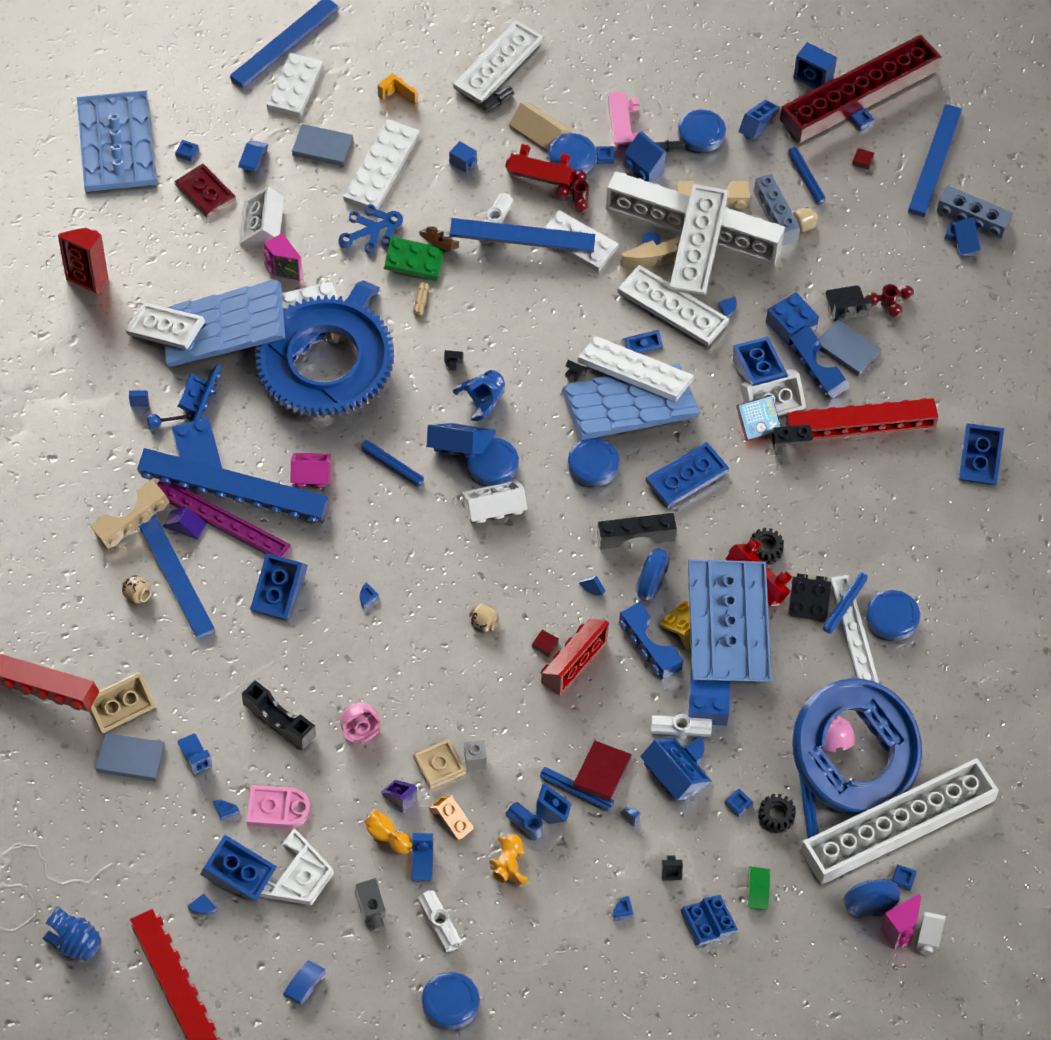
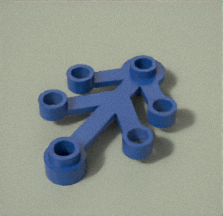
M368 204L365 207V214L369 217L375 216L383 219L382 221L376 222L362 217L357 211L350 212L348 219L351 223H359L367 227L351 234L342 233L339 236L338 244L341 248L348 249L352 246L354 240L371 234L369 242L365 245V251L368 254L375 252L376 241L381 229L388 226L386 234L381 238V244L384 247H389V243H385L383 240L388 239L390 241L394 229L400 227L403 223V216L398 211L386 213L377 210L372 204ZM371 208L373 212H368L367 209ZM356 215L357 219H352L351 216ZM391 217H396L397 220L393 221ZM347 237L349 241H344L343 238ZM367 246H372L374 249L369 250Z

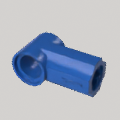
M519 802L513 803L509 807L506 817L521 828L528 839L538 840L543 835V821L540 816L532 814ZM537 826L536 829H531L530 827Z

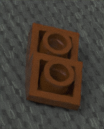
M428 226L426 229L419 231V235L438 248L448 251L459 248L458 240H453V237L444 236V231L437 230V227Z

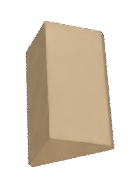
M520 103L509 123L510 128L546 152H548L549 145L553 139L562 134L572 133L571 129L531 103Z
M139 671L99 691L89 713L103 734L155 708L156 705Z

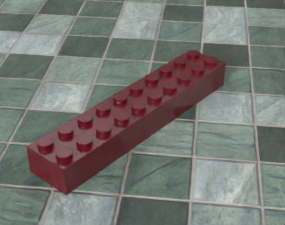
M920 34L781 106L779 120L801 143L849 118L850 115L863 108L866 109L939 70L942 56Z

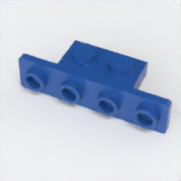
M218 363L211 370L207 381L192 373L187 379L177 407L193 414L190 422L203 419L201 414L207 409L209 404L207 399L213 394L215 389L213 384L217 382L221 374L219 372L221 365Z

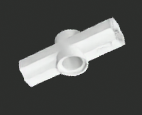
M506 193L499 194L492 208L487 211L485 222L503 224V220L514 202L510 195ZM479 240L480 243H483L485 245L490 244L491 242Z
M678 714L675 717L653 715L651 717V734L674 735L679 739L687 736L711 737L712 719L689 718L685 714ZM677 725H684L685 728H679Z
M434 890L423 893L418 897V902L431 924V929L438 936L446 952L458 949L462 945V941L449 919L448 912L444 910ZM443 919L445 922L440 924L436 923L435 920Z

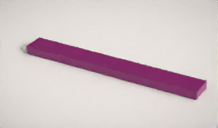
M160 481L157 483L169 500V504L177 508L188 507L207 524L264 554L268 553L284 558L291 549V544L190 491L178 487L174 483H170V485Z

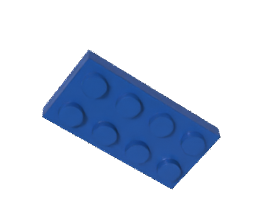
M706 442L647 476L646 482L669 508L727 474L730 468L710 444Z

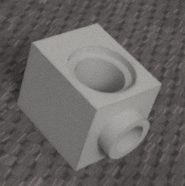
M484 740L464 742L466 771L486 769L487 758Z

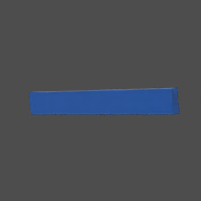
M331 0L319 1L230 75V79L244 88L337 11L338 5Z
M945 104L908 209L909 213L923 217L926 216L962 108Z
M452 218L449 237L594 253L596 234Z
M154 514L148 522L141 524L139 528L196 638L200 639L215 632V628Z

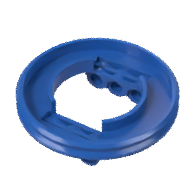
M859 678L833 682L816 691L805 702L795 721L792 749L797 770L808 789L820 801L836 810L850 814H861L909 791L917 778L922 760V741L917 722L905 702L896 693L882 684ZM855 710L857 715L864 720L869 731L876 736L881 747L889 753L886 767L872 781L857 782L852 780L846 782L821 749V747L826 745V735L831 722L843 711Z

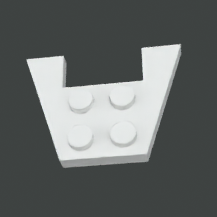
M294 828L284 841L283 846L298 855L277 884L268 881L259 897L312 905L333 876L334 871Z

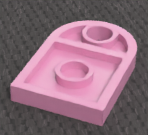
M251 785L247 825L294 828L307 820L310 814V802L306 794L301 790L287 787ZM297 805H303L305 810L303 812H296L294 808Z

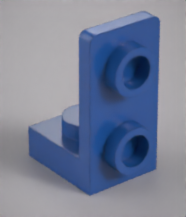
M195 733L177 741L193 775L212 767L211 756L208 750L204 751Z
M413 833L412 881H432L433 833Z

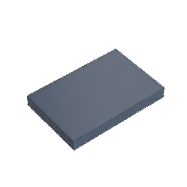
M302 124L292 149V155L344 165L353 135Z
M839 319L818 339L822 345L820 348L822 351L858 376L873 362L882 350Z
M105 733L96 771L156 781L165 743Z

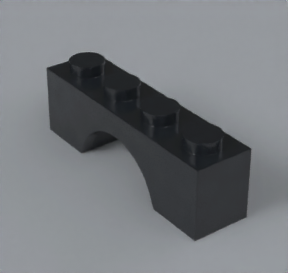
M674 513L598 521L597 538L600 550L618 548L625 541L638 537L651 538L656 543L675 541L677 527Z
M256 680L241 693L242 702L245 707L302 750L316 737V727L312 722L301 714L294 715L285 710L274 699L271 692Z

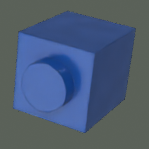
M461 141L449 152V163L465 173L477 164V151Z

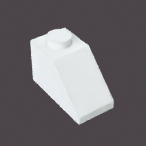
M924 912L918 931L915 951H919L923 955H936L945 916Z

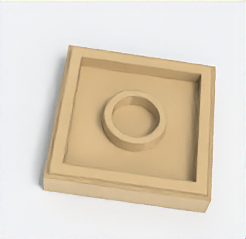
M446 739L413 754V758L430 790L467 774L450 739Z

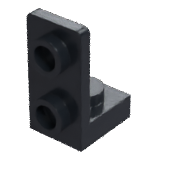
M811 425L773 427L771 441L774 455H782L783 447H786V444L813 442Z

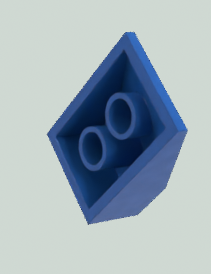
M769 337L733 345V362L739 374L752 386L788 377Z
M209 418L172 426L173 440L178 457L222 468Z
M966 424L959 474L960 480L997 484L1005 428Z
M266 553L250 609L288 620L302 587L308 565Z
M691 668L688 717L712 719V725L727 726L730 707V681L693 680Z
M224 834L200 875L220 887L256 902L277 866Z

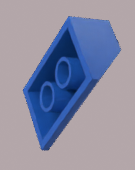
M456 423L428 424L426 447L434 448V452H445L447 450L452 455L464 453L465 457H475V454L484 453L496 434V430Z
M676 738L654 740L640 756L645 766L653 771L657 776V780L669 790L670 796L677 801L689 799L712 782Z

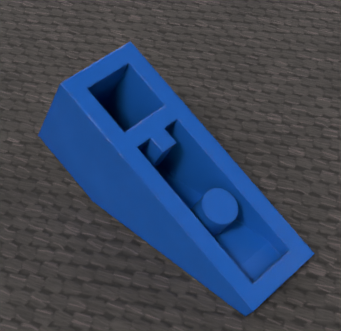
M764 100L744 114L738 132L743 134L745 138L755 139L764 131L781 107L768 100Z

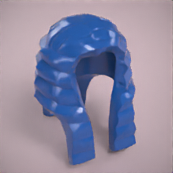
M488 370L479 377L469 379L458 385L457 388L453 389V393L457 395L463 390L467 391L477 406V411L471 417V420L481 421L489 415L497 401L501 399L505 392V381L498 371Z
M57 907L47 919L46 924L53 928L59 936L49 930L42 939L58 948L59 954L63 953L65 956H70L71 959L76 958L77 961H87L93 958L100 949L101 938L99 931H96L95 926L91 925L90 921H86L85 918L70 916L60 907Z

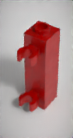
M521 144L519 155L511 153L510 158L506 160L505 168H507V172L511 175L558 186L566 185L568 188H571L575 171L572 167L568 166L571 160L569 154L562 153L560 164L528 157L530 152L529 145Z
M757 539L755 541L750 540L747 545L735 544L729 549V554L725 559L727 561L763 562L755 554L762 544ZM766 566L768 605L770 607L780 606L791 592L785 584L790 581L792 576L787 571L785 573L780 572L776 576Z

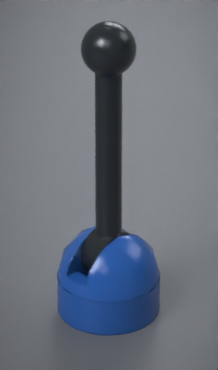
M188 412L186 415L160 418L157 414L147 415L148 427L150 430L158 428L162 422L191 420L193 414Z

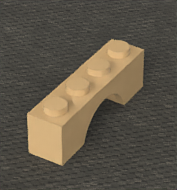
M677 181L676 191L691 195L693 184H696V182ZM730 181L729 185L724 189L729 190L726 207L729 209H748L750 200L748 181Z
M153 479L137 490L138 502L129 514L122 517H111L105 514L91 525V528L107 549L119 544L120 540L132 534L137 527L148 522L154 514L164 510L170 503Z

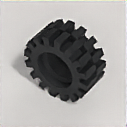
M763 528L762 532L758 529L756 533L753 532L750 540L755 541L757 539L760 543L768 542L774 548L770 551L759 548L755 554L766 564L767 562H769V565L773 564V560L776 563L783 553L784 540H782V535L778 536V531L773 533L772 528H769V531Z
M771 794V798L769 796L765 797V801L762 800L759 808L760 825L764 824L763 828L765 830L769 828L771 833L773 830H776V834H779L780 830L784 833L794 823L796 807L795 805L792 806L793 801H788L787 796L784 799L781 798L782 794H778V797H775V794ZM772 808H779L784 811L785 816L782 819H774L770 816L769 811Z

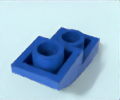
M308 960L293 977L283 996L301 1005L313 993V986L325 976L326 969Z

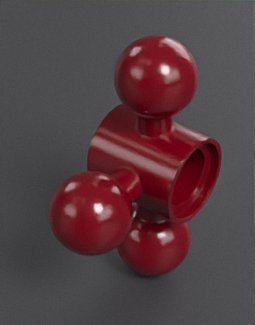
M581 170L576 171L573 175V189H569L566 185H559L555 192L556 196L560 199H565L572 195V199L575 202V210L579 213H584L588 210L589 184L586 182L587 176L585 172Z
M887 284L883 287L881 295L870 292L865 298L870 297L871 307L876 306L880 301L882 306L888 308V314L893 318L901 316L903 311L901 305L896 303L897 298L901 297L902 299L909 300L913 297L914 290L911 286L905 285L899 291L897 286Z

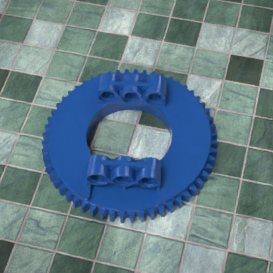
M318 295L316 300L310 297L309 302L302 299V304L296 301L295 307L289 304V310L283 308L285 339L258 345L256 347L257 354H255L259 379L262 386H265V391H269L270 397L274 396V401H279L281 406L285 404L286 409L292 408L294 413L299 411L300 415L306 413L308 417L315 415L317 418L320 415L325 418L326 415L333 417L335 414L341 416V413L344 412L348 414V409L355 411V406L362 408V402L368 404V398L374 399V394H379V388H384V383L388 382L387 377L391 376L390 371L393 370L394 345L391 333L388 332V327L384 325L383 320L380 321L379 315L375 316L374 310L370 312L368 306L363 307V303L357 305L356 300L350 303V299L347 298L343 301L342 296L335 300V295H332L331 299H328L327 295H325L323 300ZM326 332L337 333L348 338L357 348L358 358L352 370L342 378L330 382L312 381L303 377L293 366L298 356L307 353L314 343L322 340Z

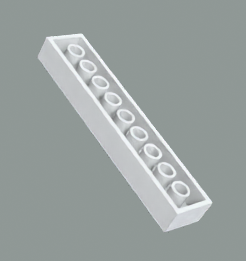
M615 171L607 187L606 209L682 234L690 195ZM726 207L717 246L774 265L782 248L785 227Z
M978 758L804 840L801 853L822 885L994 802L999 790Z

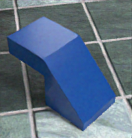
M255 140L246 143L238 167L251 171L258 170L261 165L262 154L268 150V144Z
M365 280L357 283L348 296L350 303L356 300L357 305L363 303V307H367L370 297L378 294L380 287Z

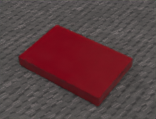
M204 163L175 180V185L207 218L236 200V196Z
M594 740L573 783V788L611 801L632 754Z

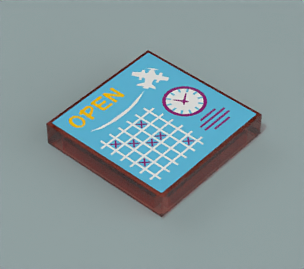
M772 395L736 405L745 441L770 435L773 432V427H781Z

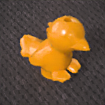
M374 809L365 819L366 828L373 837V841L389 843L392 850L400 855H405L411 851L413 847L411 838L406 833L397 832L389 817L379 813L378 809Z
M516 834L497 838L502 846V855L498 860L491 859L489 861L493 876L502 883H505L507 879L515 882L518 887L528 884L529 879L519 873L516 860L517 856L523 857L522 839Z

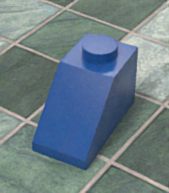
M542 784L536 804V815L540 816L548 824L566 822L572 803L548 785Z

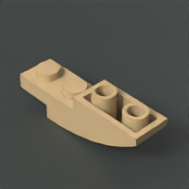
M681 235L669 241L661 242L659 245L651 241L643 243L632 250H626L621 254L620 265L625 268H637L638 265L644 268H651L675 262Z

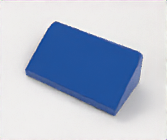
M974 218L954 222L960 257L978 255L981 248Z
M659 330L622 338L624 347L637 353L663 348Z

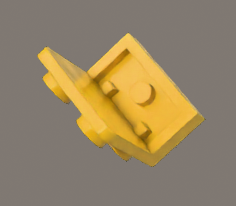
M683 601L667 614L659 624L662 628L678 634L685 650L691 652L689 601Z

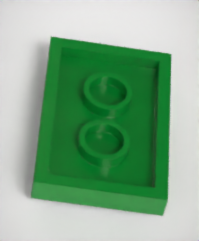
M391 236L384 269L437 281L444 249Z

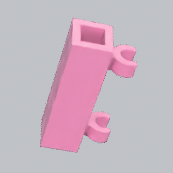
M626 92L608 93V111L614 154L625 153L638 132L631 133L629 111L639 112V99L634 98L627 101Z

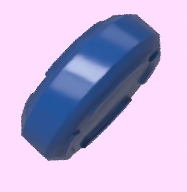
M698 109L683 115L679 120L677 134L679 141H685L686 148L701 153L710 152L719 148L724 142L726 126L724 120L718 114L710 110Z
M562 134L553 139L549 145L548 161L551 163L560 164L561 155L565 153L571 157L568 166L572 167L575 172L581 170L587 173L595 165V145L589 138L581 134Z
M493 437L484 453L475 454V457H467L469 474L475 481L483 485L495 486L510 481L518 470L519 457L516 449L510 442L501 438Z
M591 438L581 440L569 451L567 466L570 475L577 482L585 486L597 487L605 485L614 479L618 473L620 459L617 450L612 444L603 439Z
M657 548L647 556L636 583L635 591L638 598L649 601L655 598L659 592L670 563L667 551Z
M886 590L873 596L867 607L866 620L869 628L879 637L898 641L908 638L915 632L920 621V610L918 604L910 595L902 591Z
M868 880L853 886L845 894L843 901L846 911L853 916H877L893 909L899 903L901 893L898 885L890 880Z
M456 972L440 973L430 979L424 987L422 994L423 1012L429 1022L438 1028L447 1030L460 1029L471 1023L477 1015L480 1004L478 988L467 976Z

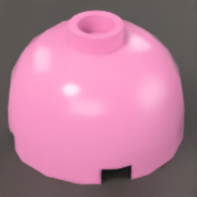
M362 702L348 706L344 710L340 721L345 738L351 742H354V740L366 742L378 734L379 726L382 723L376 709Z
M838 715L834 718L827 731L826 745L821 747L823 751L836 752V748L840 747L846 750L855 744L854 729L848 720Z

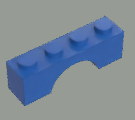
M809 325L790 337L793 342L791 347L796 354L800 353L803 356L800 360L806 368L808 366L811 368L812 371L809 373L815 382L817 380L820 381L821 385L819 387L824 395L829 394L833 399L850 387L837 366L823 367L817 363V353L822 345Z
M638 602L620 612L619 626L629 634L632 644L634 646L637 645L640 649L643 659L645 661L648 660L651 664L654 674L659 675L664 680L682 670L683 659L673 646L657 645L647 637L645 631L650 625L651 616L641 602Z

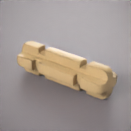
M421 282L418 286L413 307L414 315L420 316L423 314L429 289L427 283Z

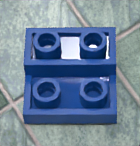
M721 895L704 898L700 903L684 906L680 910L697 946L717 941L738 931Z

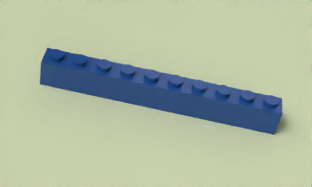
M147 448L143 449L137 468L141 477L151 480L156 478L161 483L168 485L175 483L182 489L194 488L198 493L207 494L209 492L220 499L228 497L239 504L246 502L258 509H262V507L269 508V511L273 513H288V516L298 519L303 517L311 523H323L329 503L328 496Z

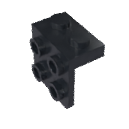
M860 286L830 289L825 292L834 322L838 319L842 321L869 316L872 303L870 297L864 298Z
M797 573L796 577L792 576L789 615L820 620L827 619L832 585L831 581H827L828 577L816 576V579H810L808 574Z

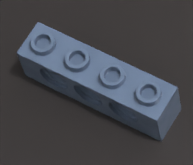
M769 174L755 178L753 192L768 221L785 227L782 245L798 241L800 226L773 175Z
M948 185L937 206L938 212L958 221L974 218L976 229L983 230L999 238H1003L1013 216V212Z

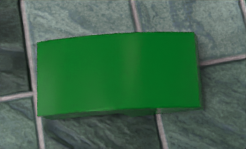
M749 866L746 907L768 910L770 869Z

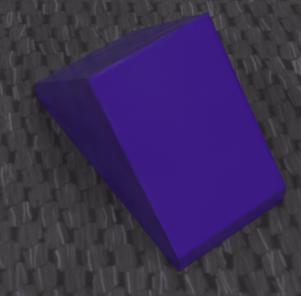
M188 507L171 510L163 527L199 540L206 527V522Z
M396 779L381 792L402 813L417 801L416 785Z

